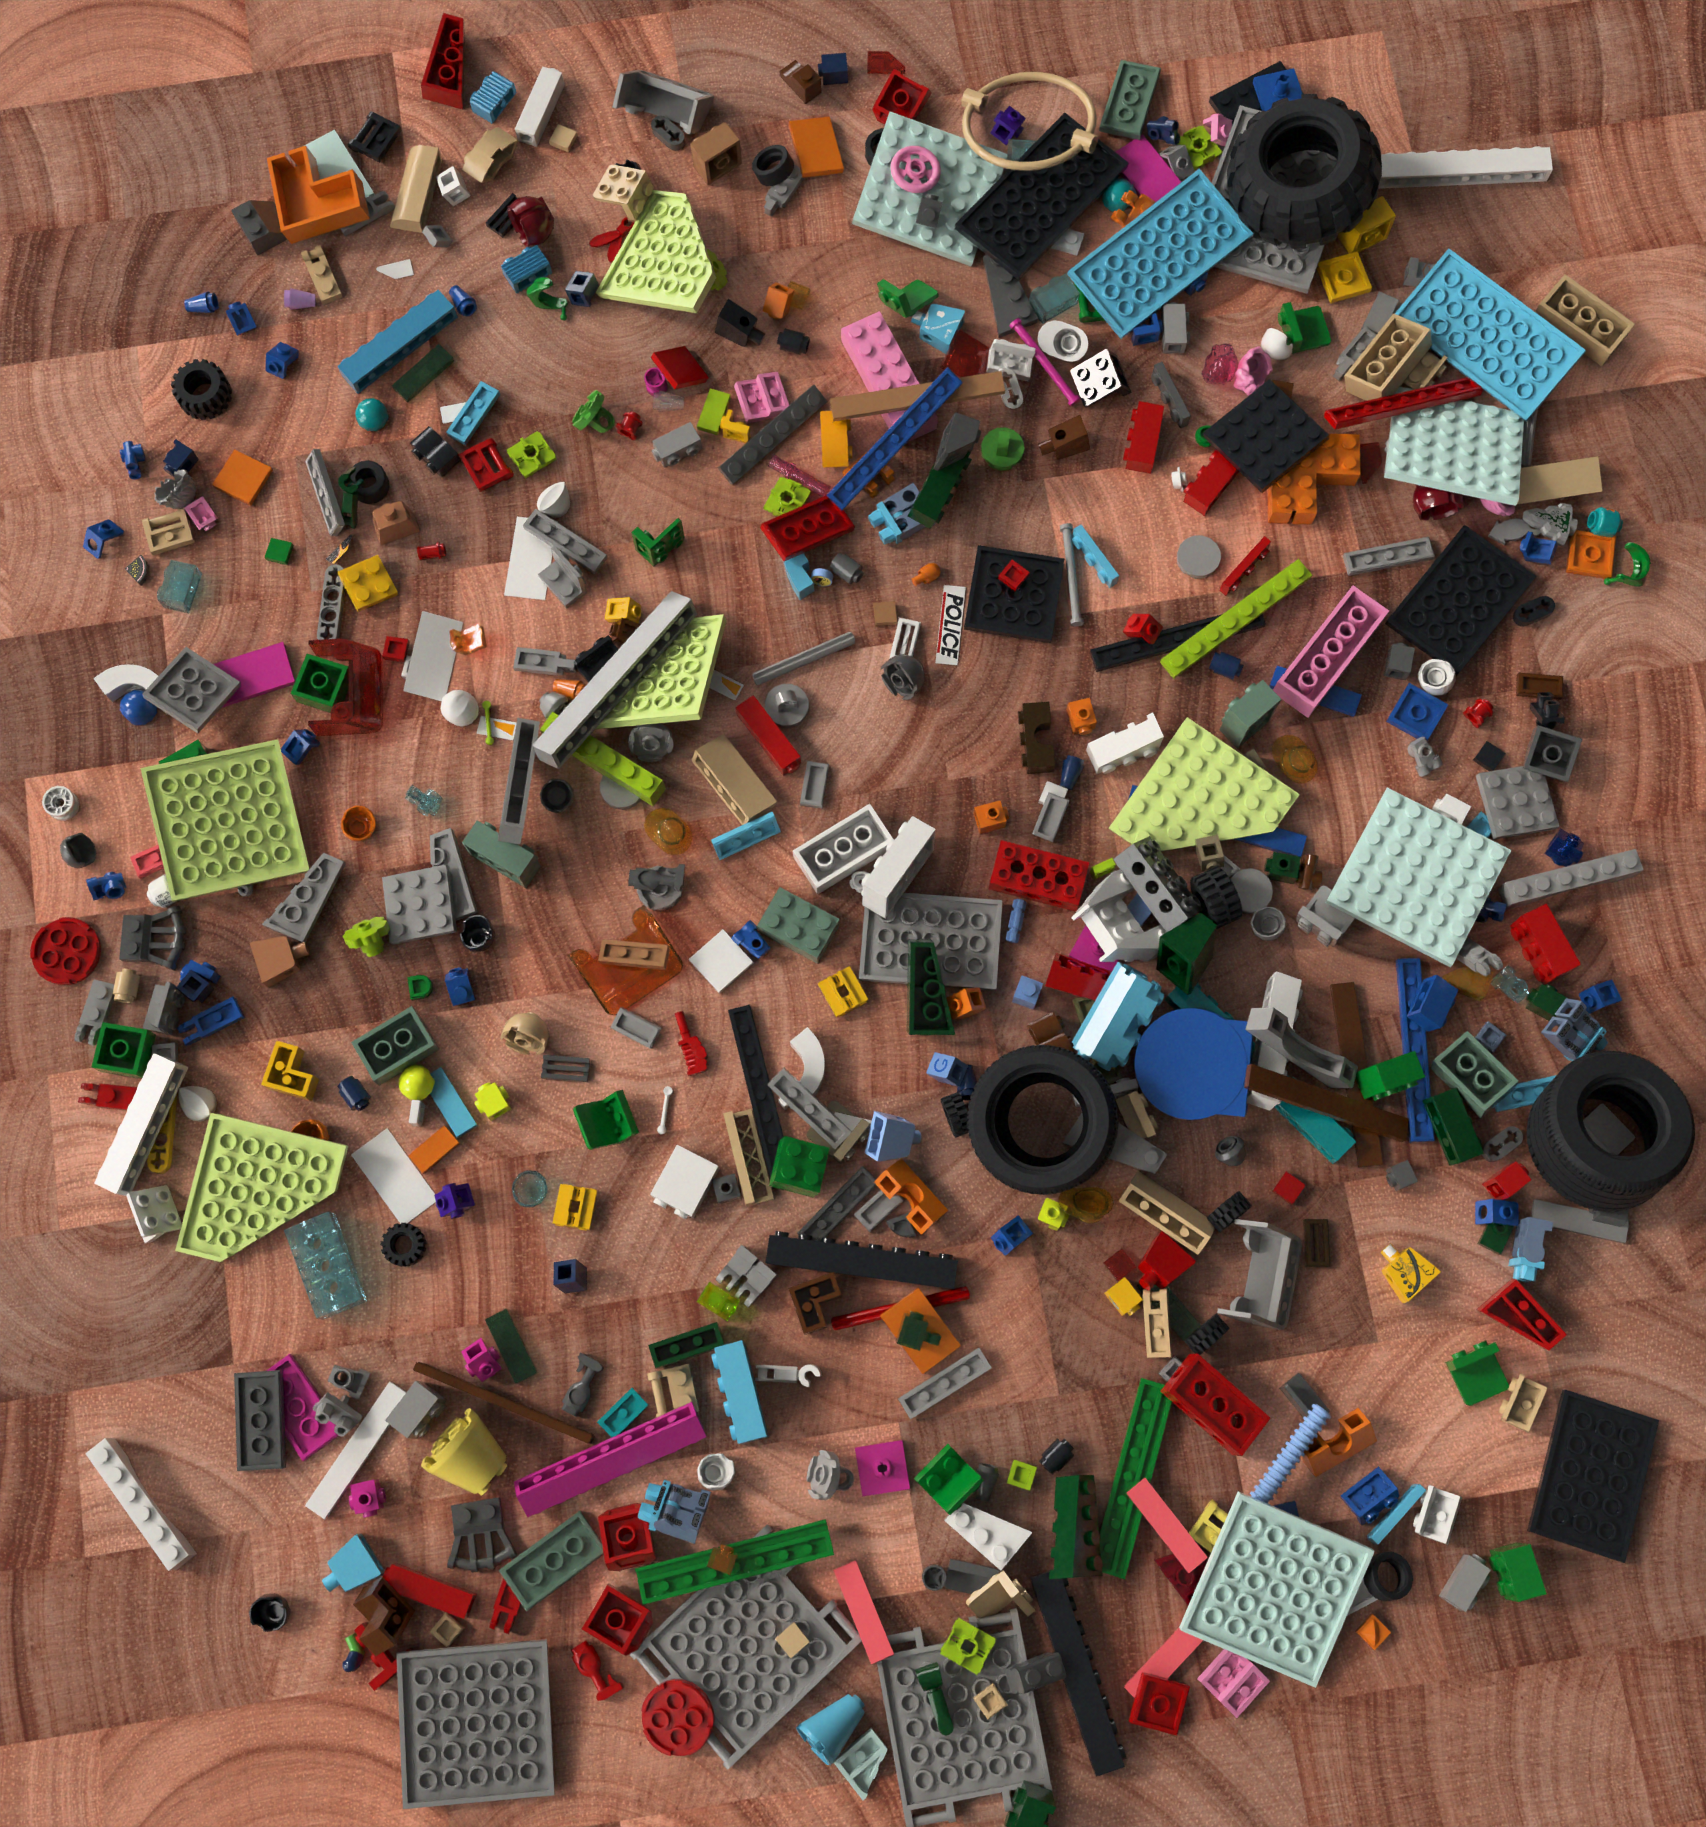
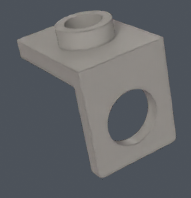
M1171 145L1158 153L1162 158L1168 159L1171 170L1180 181L1195 172L1185 145Z

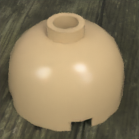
M533 1012L512 1016L506 1022L501 1034V1040L503 1038L506 1040L505 1045L508 1048L525 1055H529V1051L536 1052V1055L542 1054L549 1037L547 1025Z

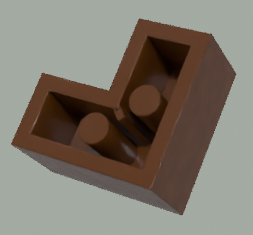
M834 1272L788 1288L804 1335L827 1328L820 1304L842 1297Z
M383 1577L363 1587L353 1603L358 1611L369 1621L359 1640L375 1656L396 1645L415 1612Z

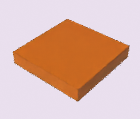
M234 449L212 486L252 506L273 469Z
M1576 530L1569 539L1566 573L1611 579L1616 536L1604 537L1594 535L1592 532Z

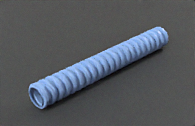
M1317 1404L1312 1405V1411L1308 1410L1307 1413L1309 1415L1303 1417L1304 1422H1300L1299 1429L1294 1430L1295 1434L1290 1436V1442L1286 1441L1285 1444L1287 1446L1285 1448L1282 1447V1453L1277 1454L1278 1458L1276 1461H1272L1273 1466L1268 1467L1269 1471L1268 1473L1264 1472L1263 1475L1265 1477L1263 1480L1260 1478V1484L1255 1485L1254 1488L1256 1490L1250 1492L1251 1497L1269 1504V1500L1273 1501L1274 1497L1272 1496L1274 1493L1278 1494L1277 1489L1283 1486L1281 1483L1287 1481L1286 1476L1292 1474L1290 1471L1292 1468H1296V1462L1299 1463L1301 1461L1299 1458L1301 1456L1304 1457L1305 1454L1303 1452L1305 1450L1308 1451V1445L1314 1443L1313 1438L1318 1437L1317 1433L1323 1430L1321 1428L1323 1425L1326 1426L1327 1418L1331 1419L1330 1413Z

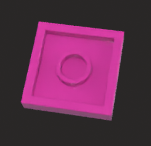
M1085 925L1068 956L1113 971L1119 961L1101 962L1099 960L1105 952L1087 925Z
M902 1440L855 1448L862 1497L910 1489Z

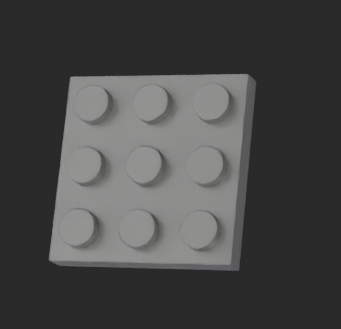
M185 647L143 692V698L191 730L199 733L241 687V684L220 668Z
M1523 766L1483 772L1476 775L1493 840L1555 830L1560 827L1545 775L1523 769Z
M445 864L382 877L386 917L390 927L388 932L390 944L394 945L457 932L450 868L448 865Z

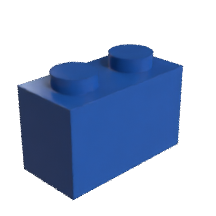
M1438 975L1424 979L1407 1017L1427 1032L1442 1028L1447 1022L1446 1016L1449 1010L1455 1004V996L1458 989Z

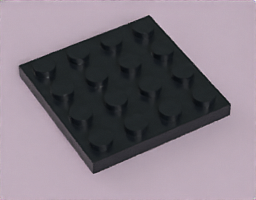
M1269 379L1203 432V437L1263 493L1329 439V434Z
M978 545L964 630L1051 643L1065 559ZM1011 560H1014L1030 572L1027 579L1016 592L998 579L999 574Z

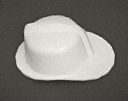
M1056 320L1047 322L1038 333V343L1045 353L1064 361H1077L1088 350V338L1084 331L1065 322Z

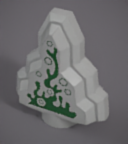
M1560 503L1558 506H1548L1545 510L1539 508L1525 510L1522 518L1531 527L1540 529L1543 536L1557 541L1558 546L1561 547L1565 545L1568 536H1572L1575 533L1578 522L1576 518H1572L1573 507H1571V504Z

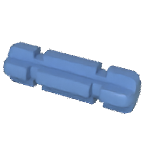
M1022 899L1013 900L1012 908H1014V911H1011L1008 929L1010 930L1007 931L1005 938L1010 943L1019 942L1020 934H1018V931H1021L1024 913L1022 912L1025 911L1027 904Z

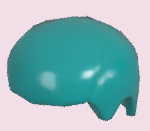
M1117 178L1103 193L1102 201L1104 206L1111 212L1118 209L1124 211L1130 205L1121 201V198L1129 190L1136 194L1133 184L1126 179Z
M375 398L363 400L355 410L359 426L367 431H378L384 427L389 418L387 407Z

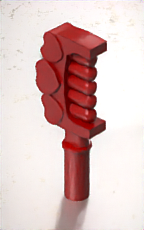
M684 1012L675 1013L682 1037L678 1045L683 1050V1055L685 1056L688 1076L706 1072L708 1070L706 1049L702 1046L697 1036L691 1037Z

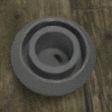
M1229 1136L1218 1143L1215 1150L1217 1160L1228 1166H1238L1243 1163L1246 1150L1242 1138Z

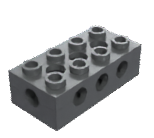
M1150 836L1133 843L1113 859L1166 932L1203 911L1200 900L1191 894L1187 888L1186 881L1181 876H1178L1173 869V863L1164 857L1160 851L1159 844L1154 839H1151Z

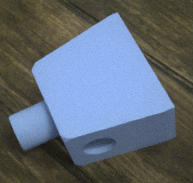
M874 1111L865 1154L876 1161L907 1157L910 1154L912 1144L920 1143L921 1133L919 1130H915V1124L903 1117Z

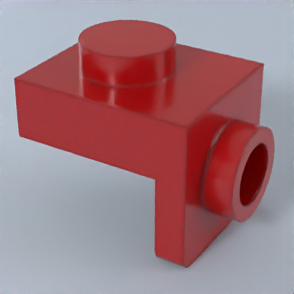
M1132 614L1127 621L1123 633L1127 637H1142L1149 644H1154L1163 626L1151 614Z

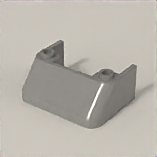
M633 70L620 73L612 108L624 107L626 108L625 111L631 114L645 111L657 116H665L671 121L680 123L684 132L695 134L702 128L712 106L714 95L647 71Z
M1235 1219L1234 1224L1246 1229L1243 1235V1242L1246 1248L1252 1251L1244 1297H1236L1231 1302L1230 1310L1218 1308L1217 1313L1234 1320L1283 1330L1289 1321L1302 1249L1301 1240L1298 1236L1269 1223Z

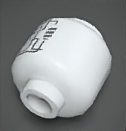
M166 874L152 881L148 885L147 897L154 906L161 908L169 907L175 903L171 900Z

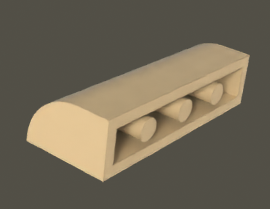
M418 145L410 149L390 224L391 228L423 233L437 182L436 176L439 175L442 163L439 148Z
M1599 457L1521 468L1519 500L1517 504L1602 492Z
M724 734L695 750L691 761L741 825L767 814L776 805V799Z
M1137 1171L1119 1199L1120 1203L1197 1255H1199L1209 1241L1215 1229L1205 1215L1139 1171Z

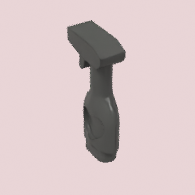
M679 864L676 868H667V871L675 874V877L661 876L656 870L636 867V870L630 869L628 886H634V889L652 890L659 885L674 886L677 891H681L684 886L685 864Z
M580 1353L578 1356L579 1367L576 1372H581L585 1366L588 1368L581 1381L570 1386L562 1401L564 1405L561 1408L575 1417L578 1416L579 1412L583 1413L590 1399L591 1391L589 1385L595 1373L603 1370L600 1362L583 1353Z

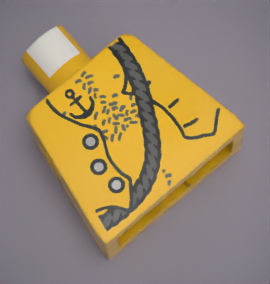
M1390 1243L1380 1252L1389 1262L1381 1271L1402 1303L1409 1302L1441 1272L1411 1247L1399 1253Z

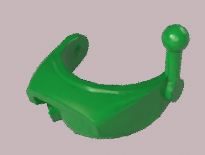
M546 277L535 279L526 292L532 303L541 309L562 308L560 319L563 321L567 320L566 307L568 301L564 298L551 296L543 291L551 288L553 281Z
M1628 542L1624 548L1633 559L1634 568L1631 577L1617 574L1615 578H1605V585H1610L1617 581L1637 587L1643 585L1642 578L1648 574L1650 569L1649 555L1640 545Z

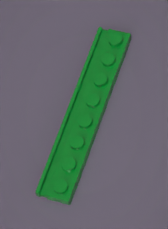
M1140 1378L1099 1532L1103 1563L1102 1573L1122 1579L1126 1578L1142 1513L1126 1492L1143 1478H1146L1149 1483L1151 1482L1172 1402L1160 1392L1165 1386L1164 1384Z
M824 1519L635 1568L644 1605L832 1556L834 1551L827 1521Z

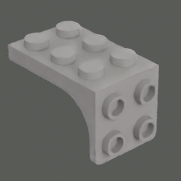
M1321 886L1308 905L1300 909L1296 922H1298V927L1309 934L1311 931L1318 937L1317 940L1324 946L1328 947L1331 945L1335 947L1355 918L1325 903L1332 890L1327 886Z

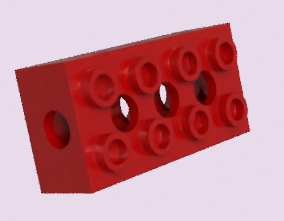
M1001 840L988 889L1076 912L1089 862ZM1017 867L1020 868L1022 872L1014 873L1011 869ZM1041 873L1044 878L1037 879L1033 874ZM1061 878L1065 880L1066 884L1060 885L1055 880Z
M1189 1354L1160 1391L1234 1456H1243L1271 1419L1199 1354ZM1196 1383L1199 1385L1200 1388L1198 1394L1195 1392ZM1215 1399L1218 1403L1216 1410L1213 1407V1402ZM1233 1415L1236 1419V1423L1234 1426L1231 1423Z

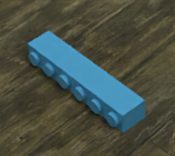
M439 290L427 295L424 301L410 308L407 314L393 321L390 327L383 332L377 333L374 339L360 346L357 352L350 357L343 359L340 365L337 366L342 377L359 394L457 319L458 316L454 306Z

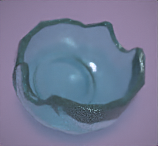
M531 1170L518 1174L512 1184V1195L515 1202L526 1208L540 1205L547 1195L545 1177L539 1172Z

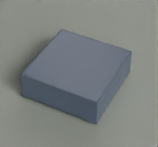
M1487 1021L1474 1038L1492 1054L1507 1035Z

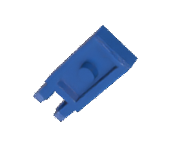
M233 996L191 1017V1020L179 1025L177 1029L179 1033H185L196 1026L198 1032L183 1039L185 1046H189L244 1019L245 1016L237 999Z

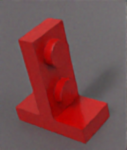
M367 1622L360 1624L354 1630L357 1634L355 1638L363 1648H366V1646L359 1638L368 1625ZM410 1648V1649H407L406 1651H414V1649H413V1648ZM389 1650L377 1656L372 1653L370 1656L378 1668L382 1667L384 1669L368 1683L374 1691L380 1689L397 1674V1659L393 1657Z

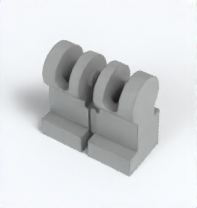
M741 1245L728 1264L719 1273L716 1281L721 1284L731 1275L732 1280L726 1287L730 1292L739 1285L740 1279L745 1275L748 1280L739 1286L735 1297L740 1299L749 1290L750 1296L744 1302V1305L749 1308L778 1275L762 1261L755 1266L760 1259Z

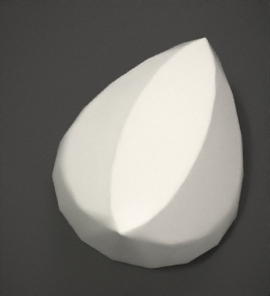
M565 482L551 485L538 498V510L549 518L562 517L570 508V497Z
M199 1086L179 1088L180 1106L187 1118L201 1122L207 1120L210 1117V1113L215 1112L217 1101L212 1091Z

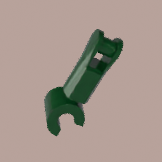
M356 467L349 468L338 479V484L343 490L341 514L345 525L351 526L352 529H355L358 523L359 492L357 489L364 482L363 479H359L357 482L352 481L351 475L355 473Z
M935 1662L915 1669L923 1691H928L927 1696L940 1733L945 1736L950 1735L954 1727L942 1688H938L943 1685L938 1663Z

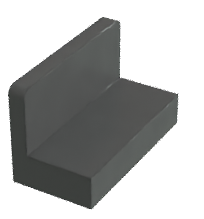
M1300 1373L1295 1374L1279 1388L1302 1417L1309 1415L1307 1412L1308 1410L1312 1411L1313 1404L1319 1405L1328 1413L1330 1412Z
M950 1558L945 1588L972 1594L974 1591L985 1586L994 1575L998 1574L999 1570Z

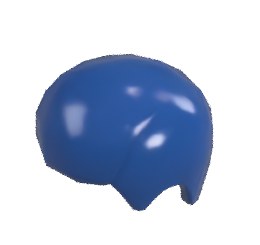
M143 690L128 692L120 702L122 715L133 725H145L152 721L157 714V706L143 698Z

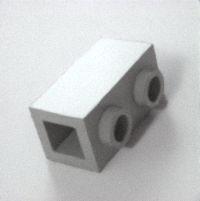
M1176 302L1164 304L1161 313L1163 353H1184L1186 345H1190V332H1186V325H1189V312H1185V304H1178Z
M689 422L653 440L654 449L651 452L656 462L661 461L664 468L673 466L687 456L696 455L702 449L701 439L692 423Z
M1463 1554L1439 1597L1459 1611L1466 1612L1467 1609L1471 1610L1477 1601V1592L1480 1588L1483 1589L1490 1579L1488 1574L1491 1569L1485 1566L1486 1561L1476 1554L1472 1556Z

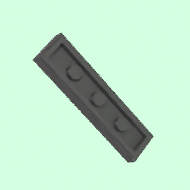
M862 1166L797 1234L813 1236L812 1241L821 1242L822 1237L826 1238L877 1186L874 1183L876 1178Z

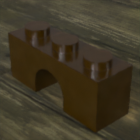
M1022 703V709L1018 711V724L1023 726V732L1019 734L1020 746H1024L1025 753L1021 754L1022 767H1026L1027 774L1054 772L1053 744H1041L1034 736L1039 731L1050 730V703Z

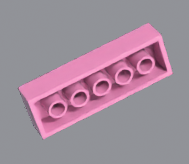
M880 311L841 328V341L869 392L919 384ZM906 410L881 415L888 428H890ZM934 413L909 441L937 429V415Z
M1352 586L1278 680L1273 691L1282 700L1309 718L1383 622L1389 610L1355 586Z

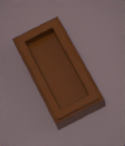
M1519 672L1516 678V696L1537 698V693L1551 692L1553 699L1561 700L1563 698V676Z

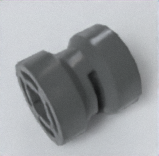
M936 1564L927 1566L922 1573L924 1586L932 1591L943 1588L947 1580L944 1569Z

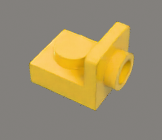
M728 409L727 415L722 416L720 428L723 429V437L746 443L751 437L750 426L739 421L733 422V410Z
M630 597L608 599L605 620L611 623L625 618L639 623L642 613L641 605Z

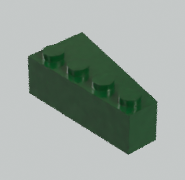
M968 451L963 459L938 471L934 470V465L932 466L908 517L931 529L934 523L939 524L945 513L942 511L943 506H948L954 496L950 492L953 487L957 488L963 478L960 475L962 469L966 471L972 461L969 457L971 452Z
M908 939L906 1031L909 1035H955L934 942L931 939Z
M1094 1475L1056 1477L1054 1510L1057 1512V1519L1053 1522L1052 1532L1056 1533L1055 1547H1051L1054 1570H1050L1049 1579L1103 1576Z
M1024 1780L1022 1786L1016 1788L1013 1797L1015 1806L1013 1811H1008L1004 1826L1048 1827L1049 1814L1053 1815L1056 1809L1052 1790Z

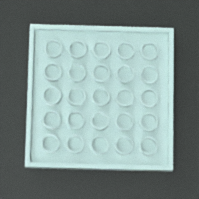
M889 112L852 224L972 266L978 247L955 230V224L1001 178L1004 168L993 165L978 156L970 148L965 138ZM979 144L989 153L1007 159L1008 154ZM921 146L930 150L937 157L941 167V175L938 183L931 190L924 193H911L896 184L891 174V162L894 155L902 148ZM910 155L911 160L915 158L919 159V155ZM901 161L899 168L905 170L907 163ZM930 162L924 163L926 170L932 169ZM907 175L904 177L907 182H913ZM924 176L920 179L921 183H926L928 178ZM926 194L939 196L938 201L943 202L937 228L915 223L920 198H926Z
M1399 387L1394 394L1410 391L1412 389ZM1464 400L1392 416L1384 478L1516 506L1519 500L1524 420L1511 410Z
M1387 787L1325 903L1451 968L1511 850Z
M1238 1491L1179 1628L1185 1633L1316 1688L1375 1551L1368 1546Z

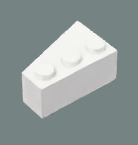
M1153 713L1147 715L1148 720L1136 726L1132 722L1127 725L1128 729L1118 733L1113 731L1088 743L1086 751L1096 774L1101 772L1107 774L1114 771L1119 765L1124 764V766L1135 763L1137 758L1143 756L1149 758L1157 754L1164 736Z
M962 1503L958 1510L954 1511L951 1515L948 1514L944 1519L946 1523L999 1570L1005 1567L1032 1534L1031 1531L965 1503Z

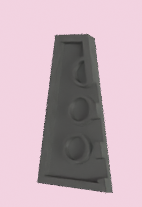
M988 255L983 256L998 338L1016 332L1009 325L1017 318L1022 320L1021 324L1024 328L1036 324L1038 318L1019 280Z

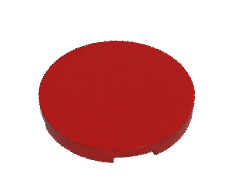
M72 917L59 918L42 927L36 933L30 949V958L38 974L45 980L57 985H72L87 978L95 970L101 955V943L95 930L84 921Z
M683 1679L664 1681L658 1684L643 1702L641 1711L644 1735L649 1743L661 1753L668 1756L691 1755L700 1750L710 1738L715 1721L713 1706L706 1693L696 1684Z

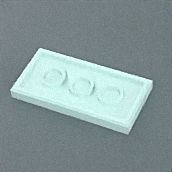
M335 130L304 145L307 146L316 158L320 180L353 169L363 182L365 197L375 195Z

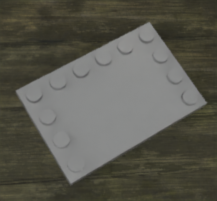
M903 893L886 919L865 907L859 981L907 984L908 939H931L935 945L944 987L962 989L980 987V990L996 991L1002 900Z

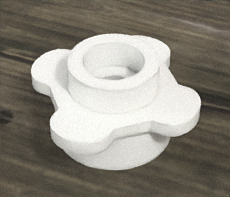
M1177 467L1178 471L1172 472L1173 488H1181V492H1184V486L1187 485L1186 472L1182 473L1180 467Z

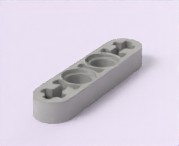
M337 564L329 566L325 571L317 629V639L324 648L335 647L340 636L346 589L339 576L336 578L338 586L334 585L335 581L331 575H335L336 572L343 569V567ZM332 591L339 593V597L335 601L328 600V594ZM335 612L336 618L333 621L328 622L325 620L327 613ZM326 627L330 628L329 632L333 637L329 638L328 641H325V639L323 638L327 637L328 635V629Z

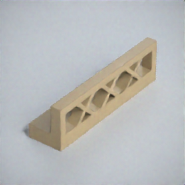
M752 1109L737 1113L732 1111L723 1113L746 1206L774 1200L771 1186H769L770 1181ZM744 1116L749 1117L750 1125L746 1132L737 1128L735 1119ZM751 1129H752L753 1137L748 1134ZM738 1132L741 1133V1134H743V1137L741 1138V1140H740V1138H739ZM746 1137L753 1140L756 1145L751 1155L742 1150L741 1145ZM756 1152L758 1153L759 1159L754 1157ZM744 1155H746L747 1157H749V1159L747 1160V1162H745ZM752 1159L761 1165V1170L757 1177L748 1173L747 1170ZM762 1173H763V1177H764V1181H765V1182H763L762 1180L759 1179V1178L761 1177ZM749 1177L755 1180L752 1186ZM757 1182L766 1186L768 1196L754 1198L753 1188Z

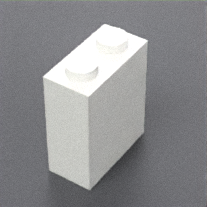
M676 1145L650 1194L655 1198L653 1203L666 1209L667 1205L676 1209L674 1214L683 1219H687L688 1216L694 1219L713 1183L712 1180L715 1179L720 1170L719 1166Z

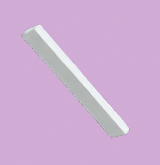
M389 1381L305 1506L323 1519H327L390 1426L385 1420L406 1394L403 1389Z

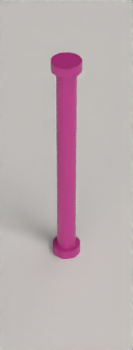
M1020 318L1015 319L1009 325L1012 330L1015 329L1026 345L1036 348L1034 356L1068 399L1069 406L1072 407L1077 404L1081 398L1073 393L1021 324L1022 320Z

